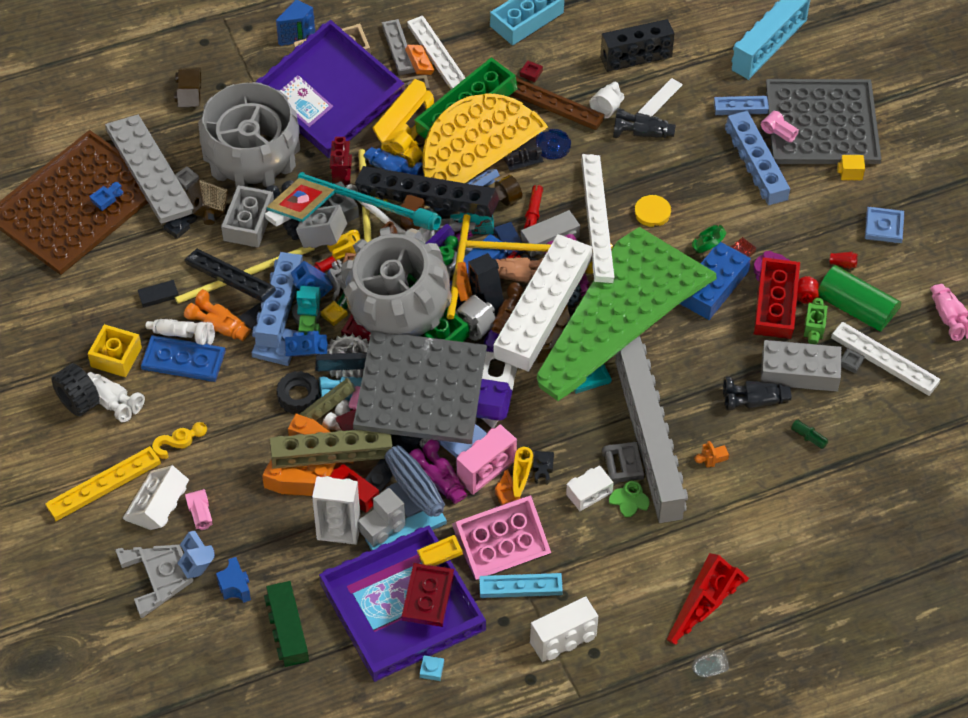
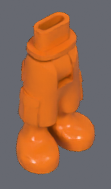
M200 290L195 298V304L190 303L186 307L184 317L188 320L213 323L215 332L244 341L250 334L251 329L246 327L244 322L220 304L212 305L209 301L208 291Z

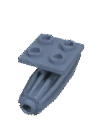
M401 446L389 449L384 458L397 482L386 487V489L390 488L404 503L405 516L408 518L421 511L431 517L439 516L443 512L445 504L433 481L420 464Z

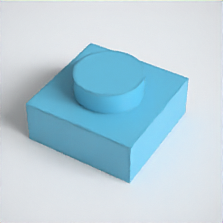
M424 655L420 678L441 681L444 659Z

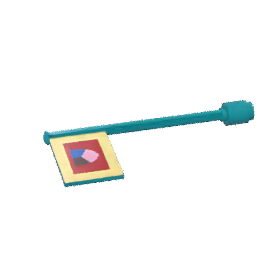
M300 172L297 180L267 206L269 211L303 222L334 193L411 218L415 226L429 231L437 230L441 224V217L435 212L423 208L412 211L306 175L304 172Z

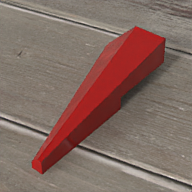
M709 553L667 641L676 645L684 634H689L693 626L707 618L723 603L722 601L729 594L735 593L737 591L736 588L740 584L746 583L749 578L740 569L731 566L720 555Z

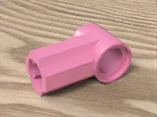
M772 111L761 122V127L766 133L772 134L774 132L788 142H792L799 129L784 121V117L778 111Z
M205 489L185 494L188 509L192 513L196 529H208L213 523L208 509L209 503Z

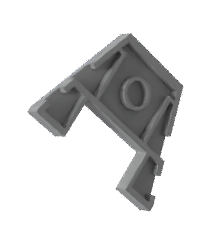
M180 545L154 546L151 549H142L141 547H134L133 550L115 549L122 568L141 561L143 562L154 590L150 594L134 599L140 618L149 614L193 582V578L188 579L178 565V561L183 556Z

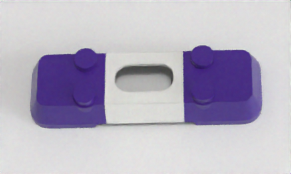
M492 330L485 337L483 344L487 345L476 417L503 420L508 415L517 367L505 363L502 376L492 377L488 374L490 361L494 359V343L499 334L494 333Z

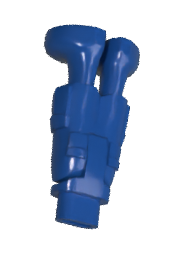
M373 147L364 154V158L368 159L369 163L375 168L424 176L423 163L421 162L415 164L412 168L408 166L406 159Z

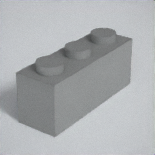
M569 210L521 230L522 243L546 244L554 241L557 234L562 236L573 234L575 238L580 237V224ZM527 251L531 257L544 253L540 251Z

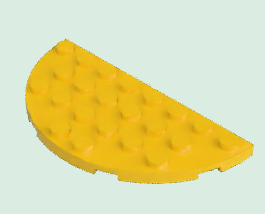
M484 94L461 99L448 107L436 119L428 132L422 158L424 176L466 183L508 155V153H511L548 128V126L536 112L522 105V102L504 95Z

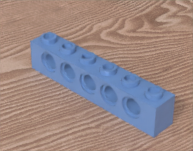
M748 111L729 115L727 124H725V130L727 134H730L734 147H737L741 160H744L748 173H751L755 186H758L762 199H765L768 205L788 200L790 187Z
M280 252L279 258L275 259V271L271 272L270 284L275 286L276 291L261 303L262 311L258 312L257 315L258 324L253 327L252 335L255 337L256 345L279 348L297 289L290 272L303 262L302 255Z

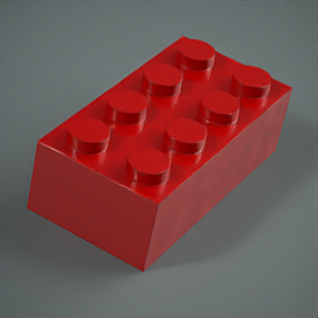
M762 258L754 335L792 338L795 324L800 262Z

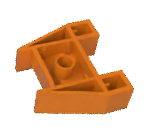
M295 414L288 427L289 436L330 432L314 419ZM270 460L262 475L264 488L280 494L313 496L316 477H330L332 471L335 468H339L341 463L272 469V461Z

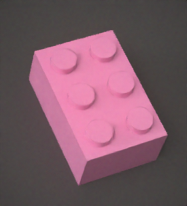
M500 424L495 429H491L484 438L475 441L466 452H461L457 457V477L461 484L471 494H475L513 464L517 451V439Z

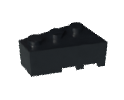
M489 253L468 261V277L472 295H476L485 303H490L494 307L493 313L496 318L499 307L504 299L498 272L499 265L496 259H492Z

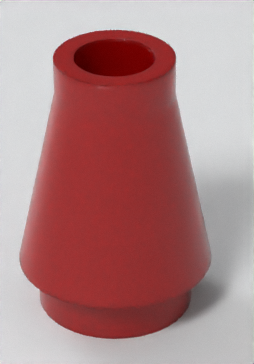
M853 251L830 254V264L850 270L857 267L858 254L853 253Z

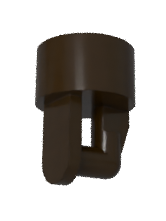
M508 175L495 182L499 201L504 205L509 206L522 199L521 187L512 175Z

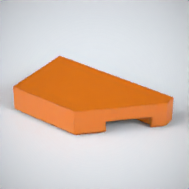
M458 262L456 284L460 301H466L472 295L465 262Z
M508 469L504 471L500 482H498L495 488V493L501 506L521 499L514 497L513 480Z

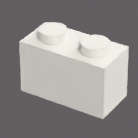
M601 466L587 470L584 475L578 478L571 479L567 483L566 495L577 509L582 511L612 494L614 482Z

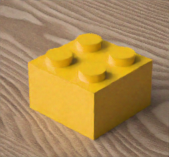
M104 324L88 352L90 366L126 377L142 349L139 334Z

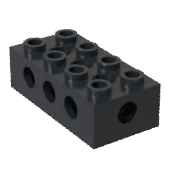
M668 19L602 33L600 58L606 72L672 58L675 33Z

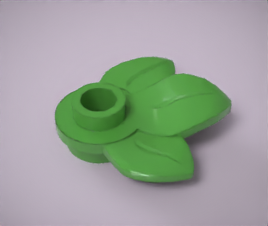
M629 481L623 488L612 492L609 504L620 505L622 515L624 517H631L638 508L641 510L648 509L649 498L642 493V487L638 482Z

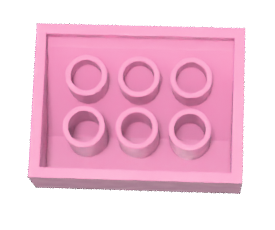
M531 495L452 523L458 543L475 580L479 579V576H488L551 553Z

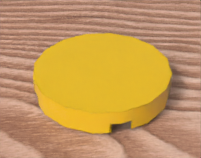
M657 195L644 196L635 205L636 219L648 227L664 225L671 216V206L663 197Z

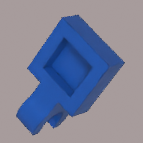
M114 182L108 189L103 186L89 196L90 200L103 211L116 201L115 197H119L124 193L120 189L122 185Z

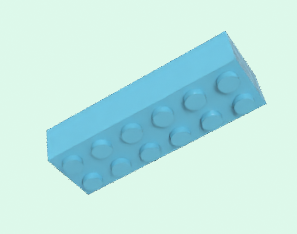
M810 0L777 1L773 8L767 11L763 18L757 21L754 27L747 31L740 41L735 43L733 47L734 56L731 60L732 71L749 80L807 21Z

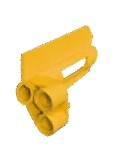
M413 79L372 127L382 143V151L384 150L406 159L408 166L412 168L422 158L423 152L417 145V141H414L418 135L416 126L410 128L406 122L422 103L425 104L426 110L434 104L432 92L426 90L425 83L417 79Z

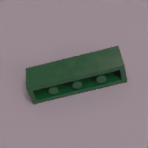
M291 581L266 586L267 594L264 595L266 607L270 606L271 608L268 616L270 625H275V630H272L274 642H279L280 645L279 648H276L278 659L283 660L285 667L309 662L308 649Z

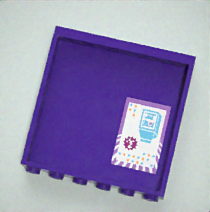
M332 20L322 24L319 30L307 37L306 41L301 45H297L292 53L284 56L279 64L271 67L266 75L256 80V83L270 86L288 97V102L297 113L299 133L328 158L331 156V144L336 136L345 137L346 141H350L395 102L405 90L404 82Z

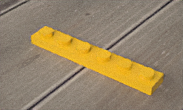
M151 446L46 502V508L54 520L58 521L160 465V459Z

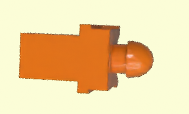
M708 441L702 445V453L697 454L694 459L696 463L705 462L707 468L715 467L716 463L728 460L729 453L725 445L714 448L713 444Z

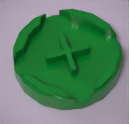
M713 225L706 228L699 234L700 238L698 240L696 238L693 240L692 248L696 253H704L711 250L724 239L726 230L722 225H719V227L718 225Z

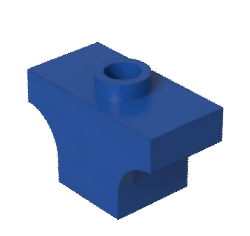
M236 557L228 559V567L216 573L224 600L237 597L243 603L250 601V591L247 585L249 578L246 571L242 572Z

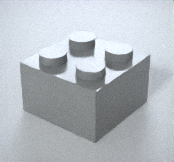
M340 205L322 207L315 210L306 220L300 222L296 231L303 248H316L321 245L330 246L338 242L347 225V221Z

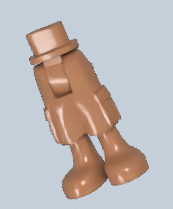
M528 258L496 259L499 265L500 279L528 283L530 278L534 276L543 258L530 261Z

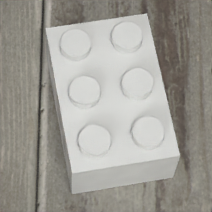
M585 596L531 622L530 643L542 662L553 660L560 653L566 650L571 651L577 645L583 642H590L597 636L598 614Z

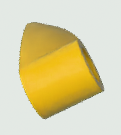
M521 447L515 453L513 491L516 499L520 498L530 469L533 466V452L528 447Z

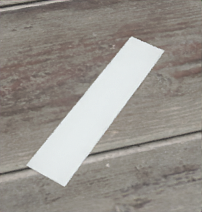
M671 78L638 113L653 116L683 84Z

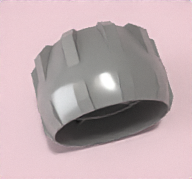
M256 82L233 84L219 91L203 106L202 118L198 122L199 138L202 146L203 160L210 163L211 173L215 179L225 181L229 178L235 181L236 188L238 185L248 187V184L263 183L264 187L275 184L274 177L278 174L291 173L295 168V154L300 151L299 124L296 111L288 102V97L281 91ZM260 134L269 136L273 139L270 142H268Z
M390 227L380 229L381 236L369 242H366L364 239L357 241L353 245L356 252L353 260H347L342 263L340 272L345 283L343 292L348 308L356 323L362 325L369 332L378 331L387 334L421 336L429 330H433L440 323L439 320L443 316L445 309L451 303L452 295L447 267L444 264L437 244H425L420 231L411 228L405 234H392ZM414 267L421 271L422 275L415 285L410 288L407 277L411 268Z

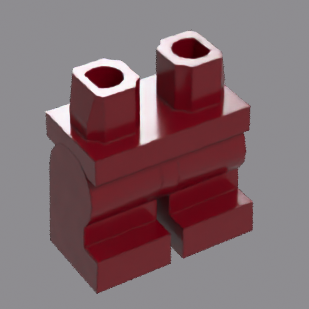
M336 136L331 144L330 169H332V184L342 182L343 185H350L352 154H349L350 141H346L345 137Z

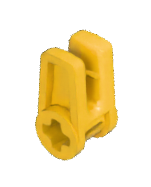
M350 230L341 235L336 244L327 245L336 261L343 259L346 253L356 254L353 245L360 240V233L358 230Z

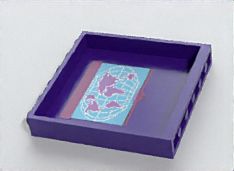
M430 525L424 528L420 527L406 536L402 535L395 541L382 544L377 549L364 552L357 558L346 560L341 565L328 568L319 574L321 587L374 682L423 660L424 655L432 656L486 631V619L450 560L436 565L438 567L454 569L443 627L402 621L401 616L413 563L422 564L417 550L439 541Z

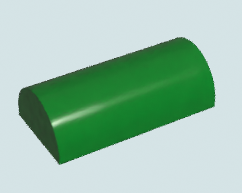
M836 265L828 271L818 289V297L880 332L901 307V301Z

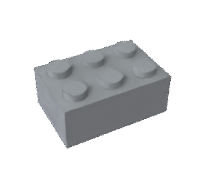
M238 185L221 226L223 241L259 248L269 222L265 219V213L269 211L267 206L274 201L273 192Z

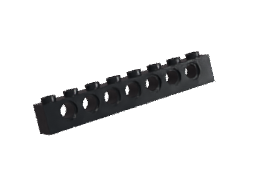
M366 166L362 167L355 181L358 192L368 196L404 202L407 195L422 198L424 205L431 208H442L448 211L453 210L478 216L492 217L499 202L496 188Z

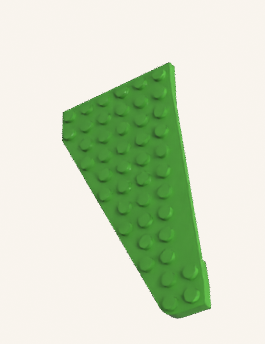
M641 227L619 239L611 251L614 270L613 283L592 282L537 374L539 388L555 400H561L583 384L587 376L679 303L716 280V273Z

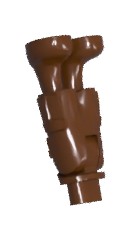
M516 282L511 283L507 288L508 299H505L500 305L499 312L493 321L492 331L494 333H501L523 295L522 286Z

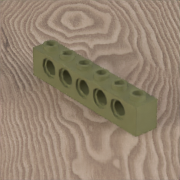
M339 430L328 433L318 432L315 434H297L294 436L270 438L272 469L385 459V454L392 448L390 434L363 430Z

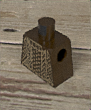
M198 179L188 188L190 201L194 207L193 213L203 217L205 225H213L215 220L225 212L228 189Z

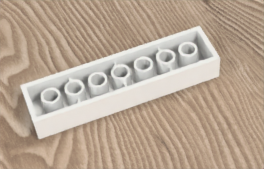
M557 234L494 343L495 359L529 372L590 264L592 246Z

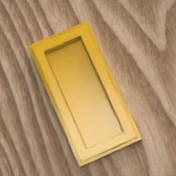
M455 535L417 550L422 564L431 566L439 565L463 555Z

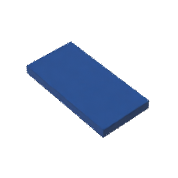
M151 335L141 363V369L216 382L226 350L225 347L207 344L200 345L195 342Z

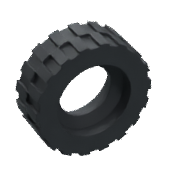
M294 371L290 374L288 373L277 384L278 403H280V407L284 411L290 412V414L300 415L301 412L320 399L319 383L308 372ZM303 386L308 390V395L303 399L295 400L289 396V391L293 387Z

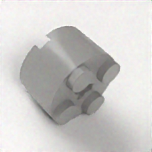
M472 295L455 311V314L468 324L469 338L474 341L488 333L492 329L493 321L495 320L494 307L488 302H483L476 295Z

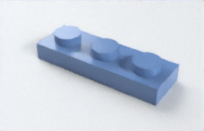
M767 96L714 97L715 115H733L748 111L749 114H768L769 111Z

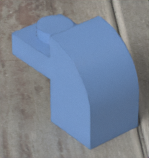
M191 531L188 532L180 544L185 553L178 561V565L188 579L202 575L214 558L213 547L211 545L205 546L197 533Z

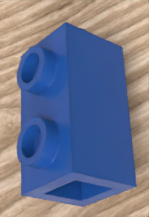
M305 261L290 272L294 279L293 283L298 289L301 286L320 287L321 298L333 288L325 273Z
M308 331L307 335H304V333H293L292 337H285L286 356L302 357L327 354V335H319V331Z

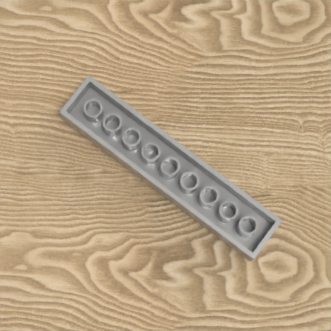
M639 336L616 353L615 363L659 523L683 520V513L686 511L685 501H688L687 490L682 487L683 476L677 469L678 458L672 452L674 450L673 441L668 438L669 427L668 423H664L663 420L665 417L663 406H659L660 395L659 391H655L654 388L656 385L655 377L650 374L651 363L645 356L647 355L645 343L642 344Z

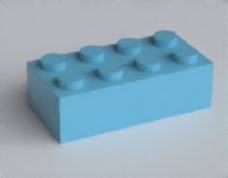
M508 0L490 12V27L511 45H514L563 14L564 0Z

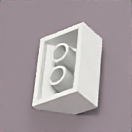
M173 465L150 471L123 519L149 530L162 528L167 523V517L170 512L176 508L178 498L185 492V486L189 479Z

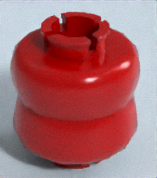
M810 276L800 278L798 281L797 300L801 303L809 304L815 298H818V281Z

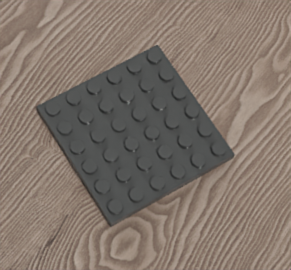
M766 79L768 115L772 111H778L784 117V121L799 129L797 136L792 142L784 140L774 132L770 134L772 156L776 164H837L841 161L842 155H864L865 164H881L871 79Z
M371 331L353 429L472 444L487 345Z

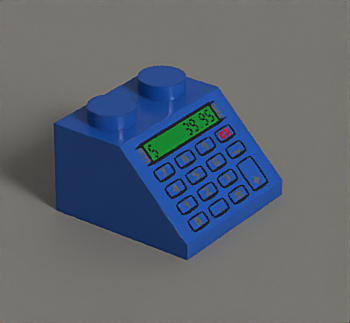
M295 0L276 19L279 45L294 44V42L307 39L310 34L315 33L313 7Z

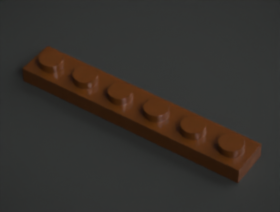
M516 78L518 89L511 94L512 96L594 130L598 129L605 118V114Z

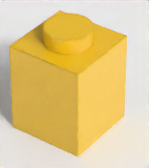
M842 155L841 161L837 163V173H840L841 180H863L865 172L864 155Z

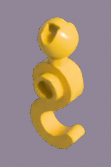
M196 422L191 430L179 428L173 432L172 437L168 435L159 436L153 442V451L158 458L167 459L169 457L168 452L160 449V446L167 444L175 448H187L192 443V437H203L206 434L207 426L203 422Z

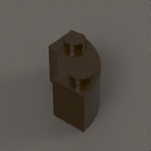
M201 67L179 68L178 72L175 73L176 83H178L177 92H174L175 102H178V107L200 106Z

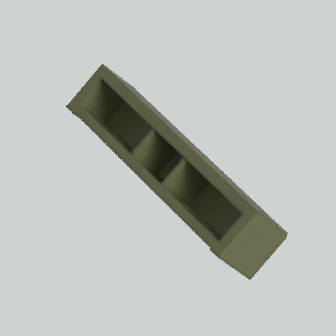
M346 378L301 412L300 415L315 421L356 391L355 385Z

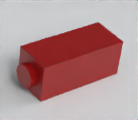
M344 464L332 471L330 477L334 479H351L358 482L359 506L362 511L367 513L374 506L373 498L379 495V489Z

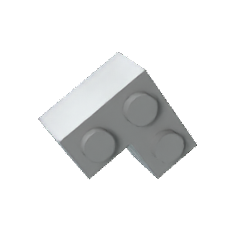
M390 488L374 497V510L358 520L359 532L373 547L385 542L389 536L395 532H400L405 526L404 503Z

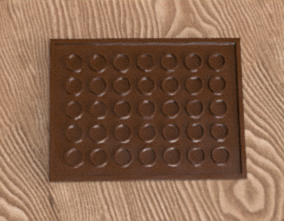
M89 130L0 201V231L55 272L62 275L143 208L148 201L119 151ZM114 182H118L122 185L120 189L124 193L119 197H115L116 201L103 211L100 210L90 200L89 196L103 186L108 189Z

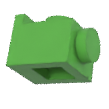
M300 315L299 333L307 335L308 331H319L320 335L321 328L320 324L316 323V316Z

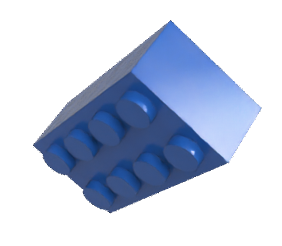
M720 242L701 262L702 265L716 273L717 279L679 304L710 320L749 272L751 258Z

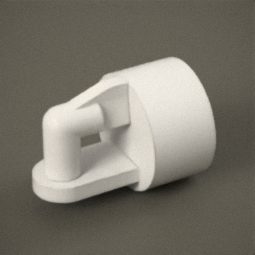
M612 82L605 88H601L590 100L591 109L605 114V118L611 117L624 100V94L620 92L619 84Z

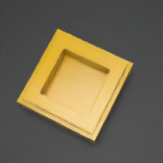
M333 301L321 311V316L335 326L347 316V311Z

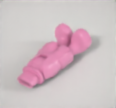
M943 284L932 286L930 288L933 293L932 298L943 323L950 327L949 336L951 339L960 341L964 336L968 339V311L964 305Z

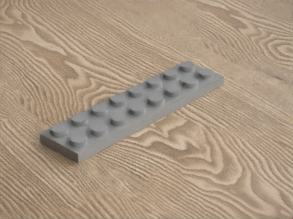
M139 114L105 124L107 133L159 222L162 224L194 214V207Z

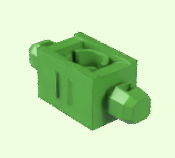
M815 298L813 303L808 304L804 324V337H808L809 344L816 345L819 339H823L828 306H823L821 298Z

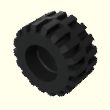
M71 363L51 377L52 385L58 398L74 415L80 417L100 403L96 386L88 374L78 365Z

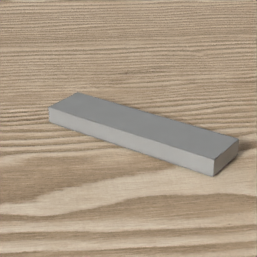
M399 19L382 22V28L398 75L415 72L405 51L407 43Z

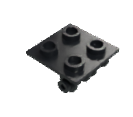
M533 138L503 157L509 171L544 162L541 156V147L536 146Z

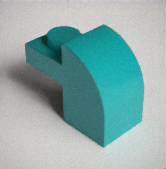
M301 286L300 291H297L296 297L298 304L297 314L318 316L321 299L320 287Z

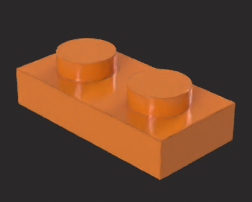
M407 45L405 51L416 74L432 75L434 68L423 45Z

